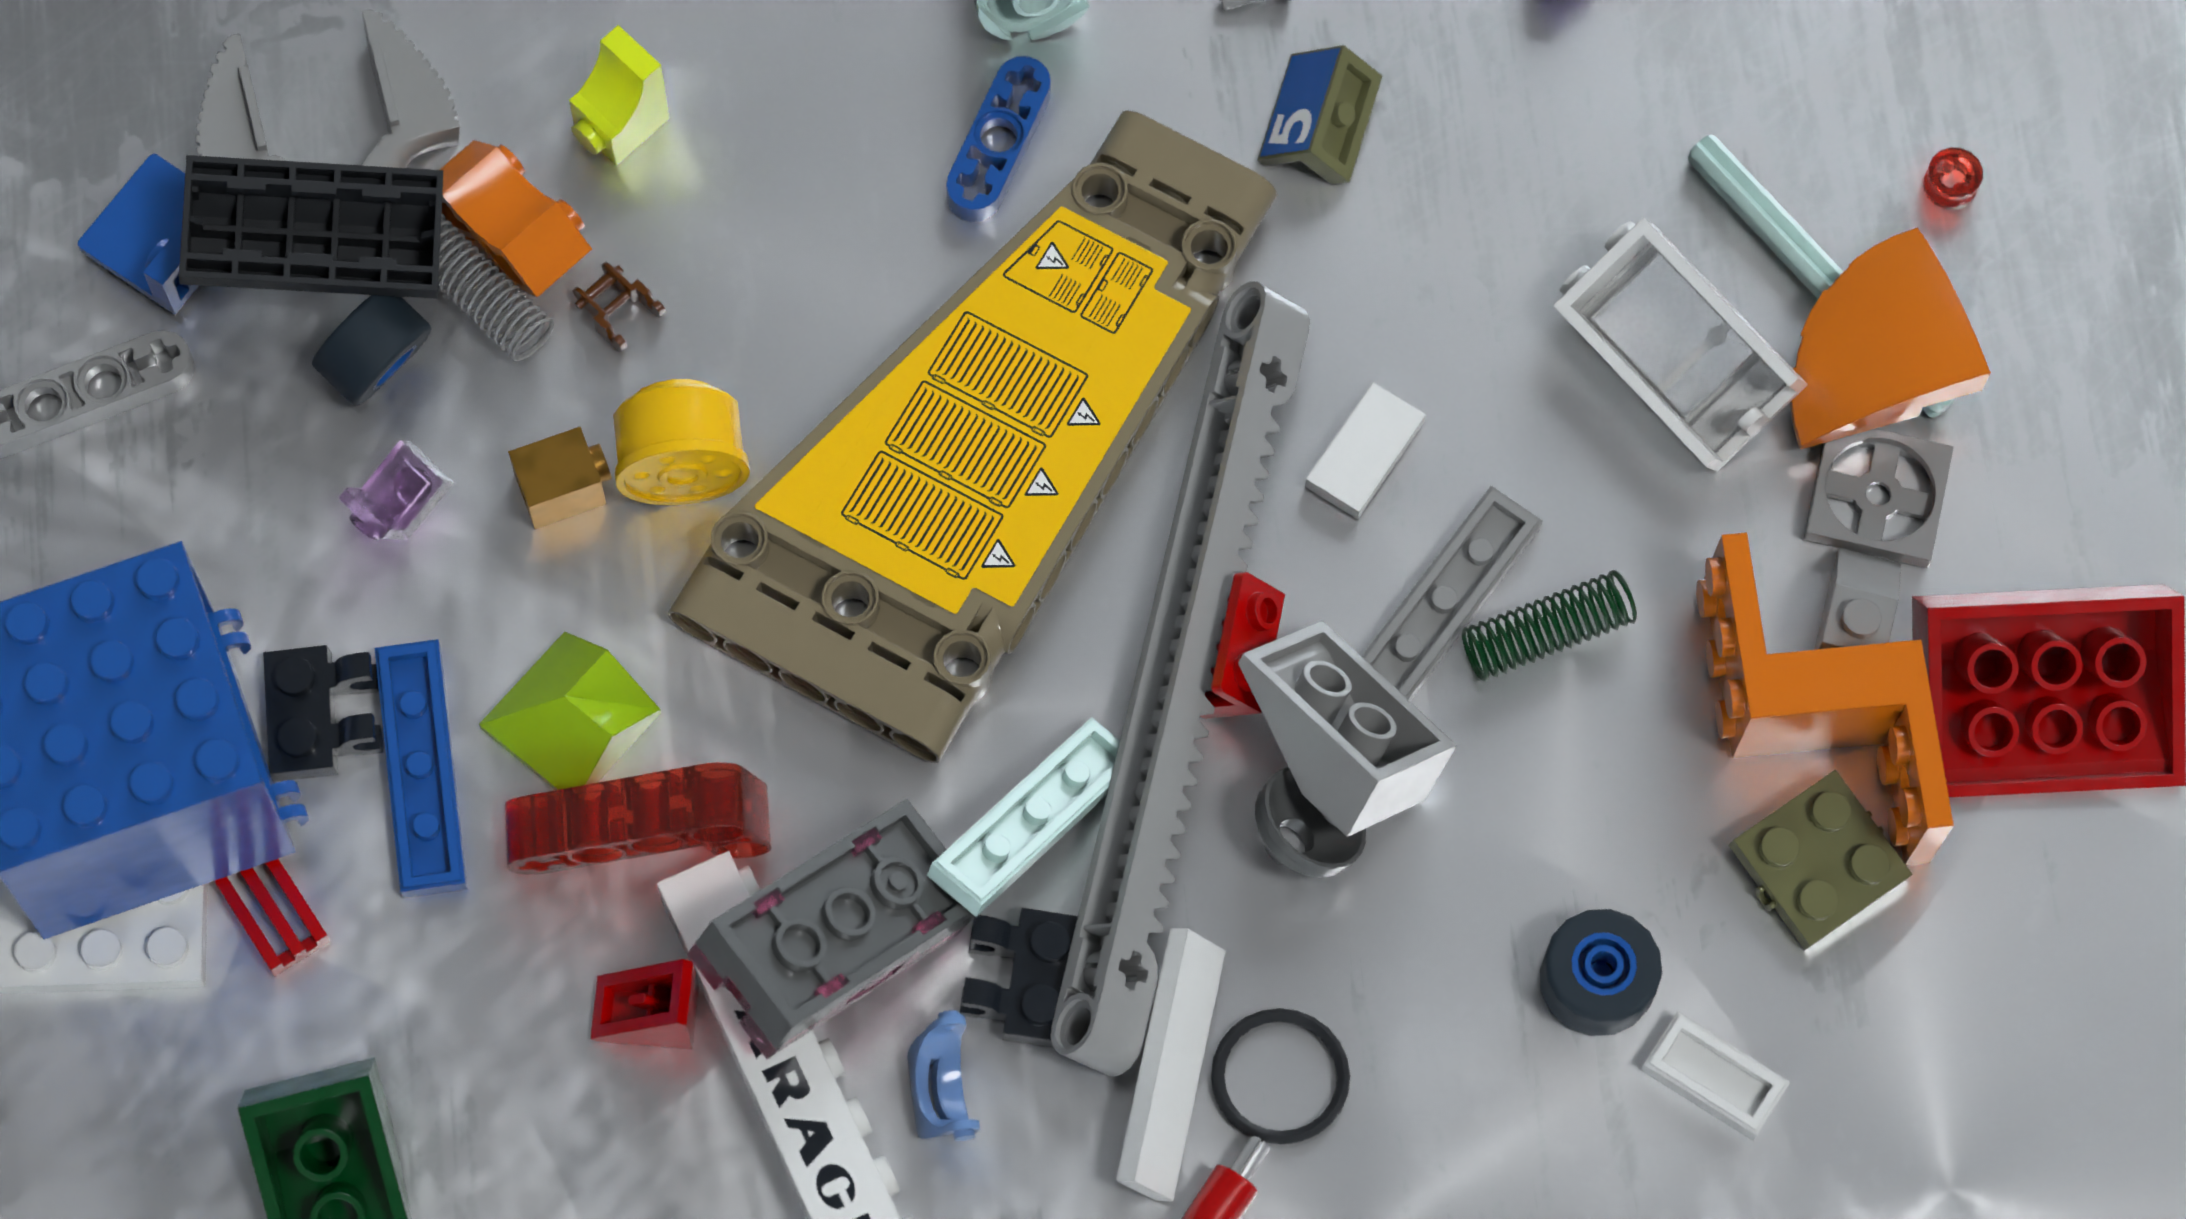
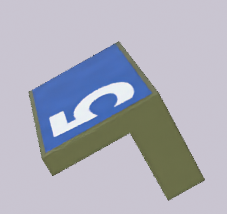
M1345 45L1291 54L1257 160L1264 166L1301 161L1331 185L1350 182L1382 75Z

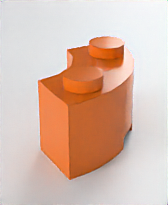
M473 140L440 169L444 170L442 215H445L446 221H450L452 227L458 228L459 234L465 235V240L472 241V244L477 240L494 261V265L499 267V273H505L507 279H511L513 284L519 286L520 289L530 295L539 297L592 250L580 233L585 226L575 210L562 199L555 201L528 182L523 176L525 173L523 165L505 146L500 145L497 147Z

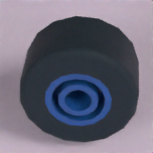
M371 295L352 311L326 339L316 352L312 360V366L351 404L359 406L370 399L420 349L431 333L432 328L402 297Z
M1612 909L1586 910L1567 919L1552 935L1539 971L1541 994L1551 1013L1569 1029L1590 1036L1617 1034L1634 1026L1650 1008L1662 977L1660 950L1650 931L1632 916ZM1606 962H1608L1612 966L1613 971L1611 970L1610 966L1606 964Z

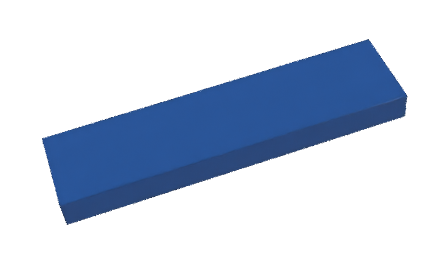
M436 639L374 648L401 895L403 898L466 890L468 886L440 642Z

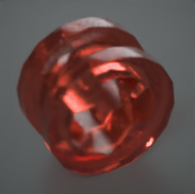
M1949 147L1940 150L1933 156L1923 178V189L1927 198L1934 205L1946 210H1957L1966 207L1974 200L1983 180L1982 165L1973 153L1963 148ZM1954 169L1960 171L1964 175L1961 183L1957 182L1952 188L1942 183L1945 175L1951 174Z

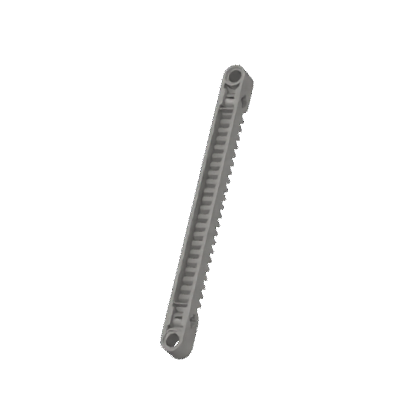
M1250 281L1240 286L1228 300L1222 314L1052 1023L1051 1041L1057 1053L1113 1077L1123 1074L1134 1064L1143 1045L1158 980V965L1155 954L1147 943V939L1151 933L1163 932L1164 926L1153 914L1155 909L1168 908L1169 906L1168 899L1161 893L1159 888L1160 885L1171 884L1175 880V876L1165 866L1166 860L1180 859L1181 852L1171 842V837L1184 835L1187 829L1176 816L1177 812L1191 810L1192 803L1182 793L1183 787L1197 786L1198 779L1188 769L1189 763L1202 762L1203 754L1193 744L1194 739L1208 738L1209 731L1199 718L1201 715L1213 714L1215 709L1205 697V692L1212 691L1213 675L1210 671L1216 665L1218 655L1216 645L1220 644L1223 631L1221 624L1222 621H1225L1228 606L1227 598L1230 596L1233 574L1247 572L1248 565L1238 555V551L1251 549L1253 546L1252 540L1243 531L1244 527L1258 525L1259 519L1249 508V504L1263 502L1264 495L1254 483L1255 481L1268 479L1269 472L1260 462V458L1274 456L1275 449L1265 438L1266 435L1279 433L1280 426L1271 416V410L1273 406L1283 405L1294 393L1309 333L1310 319L1308 313L1300 306L1259 282ZM1239 371L1238 373L1228 375V373ZM1275 383H1276V385H1274V386L1266 387V385H1271V384H1275ZM1091 963H1098L1097 968L1087 969V966ZM1137 976L1135 981L1126 982V977Z

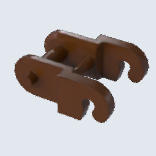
M604 262L601 265L604 275L586 291L579 287L573 289V294L577 299L574 304L579 310L585 308L594 317L595 330L612 347L622 352L627 347V343L620 334L617 336L614 334V329L609 323L608 318L628 299L633 303L640 301L658 318L664 315L666 310L659 300H653L651 291L639 279L631 284L621 275L624 273V270L619 265L614 268L608 262ZM614 284L622 293L603 309L595 300Z

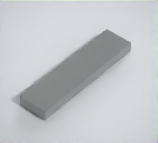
M1490 486L1363 653L1362 657L1403 696L1411 701L1461 635L1463 628L1468 626L1541 529L1543 520L1493 486Z

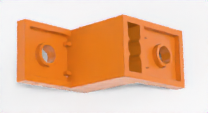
M1747 532L1721 535L1713 557L1706 559L1704 580L1697 581L1696 595L1701 618L1710 617L1713 639L1706 642L1707 668L1711 678L1719 677L1723 700L1716 701V725L1719 737L1721 739L1729 738L1732 758L1884 744V746L1878 747L1877 766L1881 783L1883 785H1891L1894 807L1888 809L1887 815L1890 841L1893 846H1901L1903 861L1906 866L1930 863L1954 824L1922 640L1767 654Z

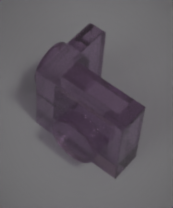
M399 440L362 488L347 487L339 496V499L353 512L349 517L353 525L371 539L377 541L380 539L408 540L454 482L411 441Z

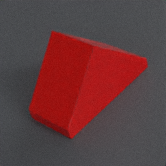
M679 959L597 976L590 1039L604 1043L693 1049L699 995V982L694 962L687 959Z

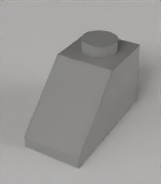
M1839 548L1814 650L1889 643L1899 601L1901 564Z

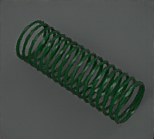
M1612 570L1608 572L1607 576L1600 574L1598 580L1590 578L1589 583L1581 582L1580 586L1572 585L1570 590L1563 589L1561 594L1554 592L1552 597L1544 596L1542 601L1535 600L1533 605L1526 603L1524 609L1516 607L1515 612L1507 610L1506 615L1498 614L1496 619L1488 618L1487 623L1479 621L1478 626L1470 625L1469 628L1464 627L1462 630V641L1472 669L1480 680L1486 682L1489 680V672L1492 676L1498 677L1499 669L1507 674L1508 665L1511 669L1516 670L1518 663L1526 666L1527 659L1535 663L1536 655L1544 659L1545 651L1553 656L1555 648L1563 652L1564 644L1572 649L1573 640L1581 645L1583 638L1590 641L1592 634L1599 638L1601 630L1609 634L1610 626L1612 629L1618 630L1620 624L1625 627L1628 626V623L1635 624L1637 610L1627 582L1618 571ZM1614 577L1619 581L1628 597L1633 620L1628 616L1624 601L1615 586ZM1601 579L1606 580V588L1601 583ZM1592 582L1597 584V592L1592 587ZM1583 586L1588 588V596L1583 591ZM1574 590L1578 591L1579 600L1574 595ZM1565 593L1569 595L1570 604L1564 597ZM1603 594L1606 597L1609 606L1612 610L1615 624L1613 623L1608 613V610L1604 602ZM1593 596L1602 612L1606 628L1599 617ZM1555 597L1560 599L1561 608L1556 603ZM1546 600L1551 603L1552 613L1546 605ZM1584 600H1585V602H1586V604H1587V606H1588V608H1589V610H1590V612H1591V614H1592V617H1593V619H1594V623H1595V626H1596V631H1595V629H1594V627H1593V625H1592V623H1591V621H1590V618H1589V616H1588V613H1587V610H1586V607H1585ZM1537 604L1542 606V615L1537 610ZM1575 604H1576V606H1577V608H1578V610H1579V612H1580V614H1581V616H1582V619H1583V621H1584V624H1585V627H1586V630H1587V634L1585 633V631H1584V629H1583V627H1582V625H1581V623H1580V620H1579V618H1578V614H1577V611H1576V608H1575ZM1617 606H1618L1620 612L1622 613V615H1623V617H1624V620L1622 619V617H1621V615H1620V613H1619V611H1618V609H1617ZM1527 608L1532 609L1533 619L1528 614ZM1566 609L1568 610L1572 618V621L1575 625L1578 638L1576 637L1571 627ZM1518 611L1523 613L1524 623L1519 618ZM1557 613L1560 616L1562 623L1565 627L1568 636V641L1560 626ZM1509 615L1514 617L1515 628L1509 620ZM1548 617H1549L1550 621L1552 622V625H1553V627H1554V629H1555V632H1556V635H1557V638H1558V641H1559V645H1558V643H1557V641H1556V639H1555V637H1554V635H1553V632H1552V630H1551V627H1550V624H1549V621H1548ZM1500 618L1505 621L1506 632L1500 624ZM1539 621H1540V623H1541V625H1542V627H1543V629H1544V631H1545V634H1546V636H1547L1550 649H1549V647H1548V645H1547V643H1546V641H1545V639H1544V636H1543V634H1542V631H1541V628H1540V625H1539ZM1490 622L1495 624L1496 634L1490 627ZM1529 623H1530V625H1531V627H1532V629H1533V631H1534V633H1535V636H1536V638H1537V641H1538V644H1539V647H1540V651H1539V649H1538V647H1537V645H1536V643H1535V641H1534V638H1533V636H1532ZM1481 626L1486 628L1487 639L1481 631ZM1472 629H1474L1477 632V639L1473 634ZM1521 630L1523 631L1524 636H1525V638H1526V640H1527V643H1528L1529 648H1530L1531 655H1530V653H1529V651H1528V649H1527V647H1526V645H1525V642H1524L1523 637H1522V634H1521ZM1511 632L1517 642V645L1521 653V657L1516 649ZM1502 636H1503V638H1504V640H1505V642H1506V644H1507V647H1508V649H1509V652H1510L1512 661H1511V659H1510L1509 656H1508V653H1507L1506 648H1505V646H1504V642H1503ZM1493 641L1495 642L1496 647H1497V649H1498V651H1499V653H1500V656H1501V659H1502V662H1503V666H1502V664H1501V662H1500V660H1499V657H1498L1497 652H1496V650H1495ZM1474 645H1475V647H1476V649H1477V652H1478V654H1479V657H1480V660H1481V663H1482L1483 670H1482V668H1481V666H1480V663H1479V661H1478V658H1477V656H1476V652H1475V649H1474ZM1484 645H1485V647H1486V649H1487V651H1488V653H1489V656H1490V658H1491V661H1492L1494 670H1493V668H1492V666H1491V664H1490V662H1489V659H1488V657H1487V654H1486Z

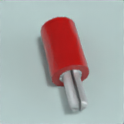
M1252 1136L1231 1168L1220 1164L1216 1165L1181 1219H1241L1258 1193L1257 1188L1250 1182V1179L1269 1152V1145L1262 1141L1241 1175L1240 1172L1256 1150L1261 1138Z

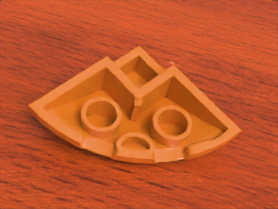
M1918 227L1897 234L1855 258L1833 284L1822 292L1810 311L1800 334L1802 340L1797 353L1796 366L1793 368L1808 385L1790 402L1793 428L1799 449L1802 450L1915 418L1920 415L1923 407L1983 391L1991 372L1982 349L1949 277Z

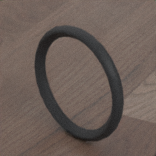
M1277 1008L1262 1010L1249 1015L1229 1029L1220 1041L1213 1057L1211 1081L1213 1094L1219 1108L1233 1126L1249 1137L1255 1136L1261 1138V1141L1282 1145L1302 1142L1314 1137L1332 1124L1342 1111L1348 1096L1350 1071L1348 1058L1340 1041L1326 1025L1315 1017L1298 1010ZM1266 1023H1294L1310 1030L1327 1046L1335 1062L1336 1087L1330 1104L1318 1118L1310 1124L1297 1129L1279 1131L1253 1124L1241 1115L1233 1105L1226 1090L1224 1075L1226 1061L1231 1049L1240 1037L1248 1031Z

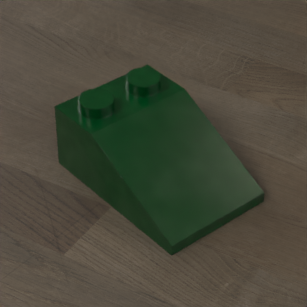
M375 1057L245 1090L237 1109L267 1219H412L392 1120Z

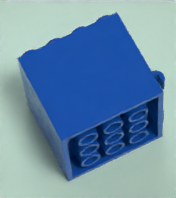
M182 541L0 602V878L44 940L296 853L287 823L297 820L300 826H304L309 821L305 805L291 804L283 807L280 805L279 799L283 797H289L292 802H297L301 797V792L295 780L280 781L273 784L229 652L233 648H240L243 654H247L251 649L248 634L239 631L244 625L241 613L238 609L234 608L214 611ZM232 625L233 629L237 632L223 634L221 627Z

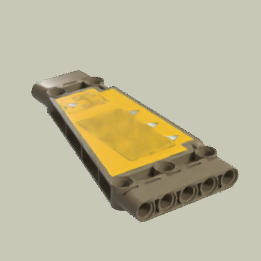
M1122 111L1090 165L1082 168L1066 187L731 510L714 524L711 532V544L668 611L669 618L693 637L912 755L931 763H939L975 701L981 699L988 691L991 683V674L1004 652L1008 655L1011 654L1023 638L1206 331L1219 302L1218 294L1220 291L1225 290L1232 282L1235 266L1277 196L1276 189L1268 180L1255 171L1138 112ZM1102 194L1108 196L1114 202L1109 206L1098 208L1091 206L1085 200L1093 195ZM1202 250H1211L1217 252L1223 259L1217 263L1206 264L1197 260L1194 255ZM737 540H747L757 546L751 555L743 558L732 557L725 552L726 548ZM855 598L863 601L868 606L862 614L856 617H845L835 611L836 606L846 599ZM957 658H968L979 665V669L968 677H958L947 671L946 666Z

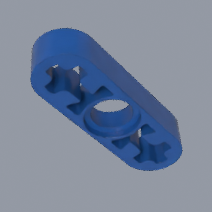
M1027 56L1014 57L1006 61L999 68L949 172L946 183L948 206L962 220L968 222L985 221L999 210L1049 104L1051 95L1050 74L1044 64L1035 58ZM1024 78L1031 79L1033 81V91L1027 90L1023 94L1018 105L1017 114L1010 110L1013 103V85H1020ZM1002 126L1010 129L1015 134L1017 140L1010 149L995 152L984 146L981 137L988 129ZM980 163L988 168L984 180L985 194L978 193L973 201L964 198V187L971 188L974 185L979 174Z

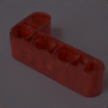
M713 762L521 796L513 798L504 804L507 868L509 871L519 874L552 873L703 846L716 856L729 851L733 859L761 856L772 849L768 786L743 766L735 763Z

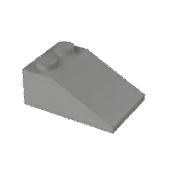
M1324 621L1243 653L1238 662L1302 795L1323 814L1330 824L1337 827L1346 837L1425 801L1457 746Z

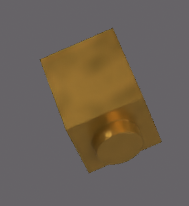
M581 427L508 451L513 472L534 529L606 505L602 482L611 480V473L600 444L588 447Z

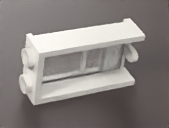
M1644 217L1636 225L1629 221L1610 236L1604 246L1608 252L1591 269L1584 265L1565 280L1559 290L1563 296L1553 306L1706 467L1718 472L1808 384L1653 223Z

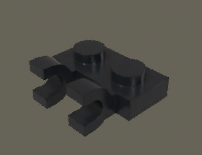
M327 645L263 652L269 772L275 782L339 774L338 756L383 753L382 728L380 725H375L373 713L348 716L340 720L339 723H336L334 695L379 692L376 664L371 663L369 652L345 655L338 658L335 662H332V652Z
M1021 908L1018 926L1011 925L999 918L984 915L974 916L968 953L1013 958L1009 989H1006L989 981L965 977L959 1013L966 1017L1003 1020L1002 1040L1053 1047L1051 1041L1052 1023L1078 916Z

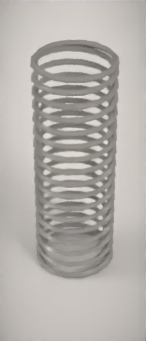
M441 215L440 238L442 239L440 240L441 253L439 259L441 260L439 261V270L447 266L444 273L438 277V280H440L438 287H440L441 292L447 294V298L453 300L454 305L460 306L461 311L467 313L468 318L474 319V323L481 326V330L487 332L488 337L494 339L495 344L501 345L502 350L508 352L512 360L522 361L532 356L551 335L554 328V320L547 318L546 312H540V306L533 305V299H526V293L519 292V286L513 285L511 279H506L505 273H499V267L492 266V260L486 259L485 254L479 253L478 247H472V241L465 240V235L459 234L458 228L452 227V223L445 220V215ZM448 225V229L443 231L444 226ZM454 231L455 234L448 238L450 232ZM457 238H462L461 242L454 245ZM464 244H468V248L460 252ZM474 250L475 254L467 259L470 252ZM482 257V260L474 265L477 258ZM484 264H489L488 268L480 272ZM492 270L496 271L494 275L486 279ZM454 272L451 279L444 283L445 278ZM501 276L502 280L493 286L497 278ZM462 277L457 287L451 289L452 284ZM509 283V286L500 292L504 284ZM469 284L464 293L458 295L459 290ZM515 289V294H513L511 297L505 300L510 294L511 290ZM473 291H475V293L472 295L471 299L468 300V301H466V302H464L466 296H468V295L471 294ZM483 296L478 305L471 309L472 304ZM523 296L522 300L513 306L517 298ZM491 302L486 310L478 315L480 309ZM525 303H530L529 307L520 312ZM497 309L492 318L485 321L487 315ZM536 309V313L525 321L531 310ZM504 315L499 324L492 328L494 321ZM541 315H542V316H543V319H540L539 321H537V322L535 323V321L537 320L538 316H541ZM512 320L505 332L499 334L500 329ZM545 322H550L547 331L533 346L515 355L518 349L529 343L540 332ZM518 328L513 337L505 341L508 334ZM536 328V330L527 339H525V337Z

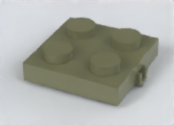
M1836 769L1735 838L1728 845L1758 887L1755 889V895L1761 905L1768 911H1771L1773 908L1776 910L1804 950L1810 948L1913 875L1883 835L1884 829L1875 824L1871 818L1872 813L1864 809ZM1764 891L1771 897L1772 902L1766 898Z

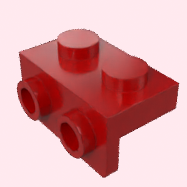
M1248 572L1236 573L1233 576L1230 596L1227 598L1228 606L1225 621H1222L1221 624L1223 626L1220 644L1216 645L1218 650L1216 665L1210 671L1213 675L1212 691L1205 692V697L1215 709L1213 714L1201 715L1200 717L1203 719L1262 713L1238 662L1243 653L1277 639L1285 593Z

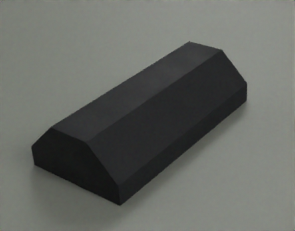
M186 155L179 267L180 284L437 299L444 170Z

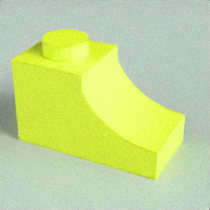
M617 25L600 40L599 56L590 76L581 89L569 99L574 123L571 131L575 138L589 153L597 155L601 151L616 166L670 119L662 65Z

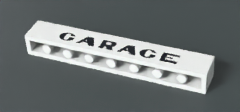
M727 851L657 882L663 906L688 960L694 962L698 982L807 1219H901L890 1197L900 1192L891 1167L884 1155L873 1159L863 1139V1136L872 1133V1129L857 1096L845 1100L835 1079L845 1074L830 1038L818 1042L810 1026L775 1049L747 1013L751 1006L729 977L722 980L695 944L712 920L760 891L749 865L737 869L730 852ZM756 910V911L753 913V915H754V916L756 917V919H757V918H759L760 916H759V914H758V912H757V910ZM909 1215V1216H906V1217H904V1218H902V1219H914V1218H913L912 1215Z

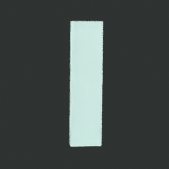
M1091 717L931 864L927 876L977 917L1107 796L1120 740Z

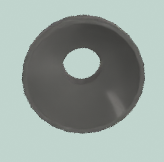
M1289 767L1276 772L1258 794L1255 802V818L1258 831L1265 844L1266 852L1280 866L1284 865L1306 876L1318 878L1332 877L1350 867L1362 854L1366 843V828L1346 837L1337 827L1330 824L1323 814L1302 795ZM1280 827L1294 830L1302 838L1305 852L1296 850L1281 834Z

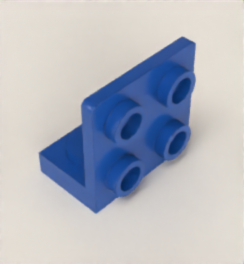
M151 154L82 235L77 244L83 254L176 315L200 286L180 284L179 281L185 173L159 155Z

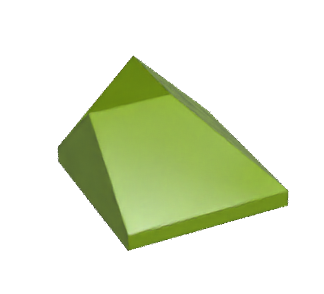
M564 632L479 723V727L576 807L659 717L661 709L608 649Z

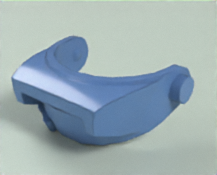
M949 1010L939 1013L938 1019L932 1022L914 1040L908 1051L907 1060L918 1138L926 1139L954 1135L955 1141H967L974 1139L975 1134L980 1131V1122L968 1117L963 1095L961 1040L967 1025L965 1016L961 1015L959 1011ZM930 1065H933L932 1094L935 1109L940 1119H938L929 1096L928 1074Z

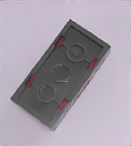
M906 799L712 920L687 955L714 991L720 987L728 988L746 1012L739 1024L764 1057L769 1059L959 935L973 919L974 915L927 876L931 864L947 849L909 800Z

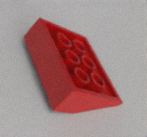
M2165 584L1912 596V640H1922L1949 798L2186 786L2184 595Z

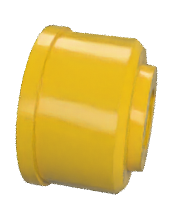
M671 379L655 382L641 388L637 393L627 398L613 414L618 460L615 468L616 487L621 494L629 499L646 504L666 506L701 503L717 499L737 490L749 477V461L747 454L743 451L738 401L720 388L692 379Z

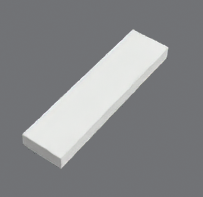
M1170 928L1116 1176L1117 1182L1155 1201H1174L1226 950L1189 928Z

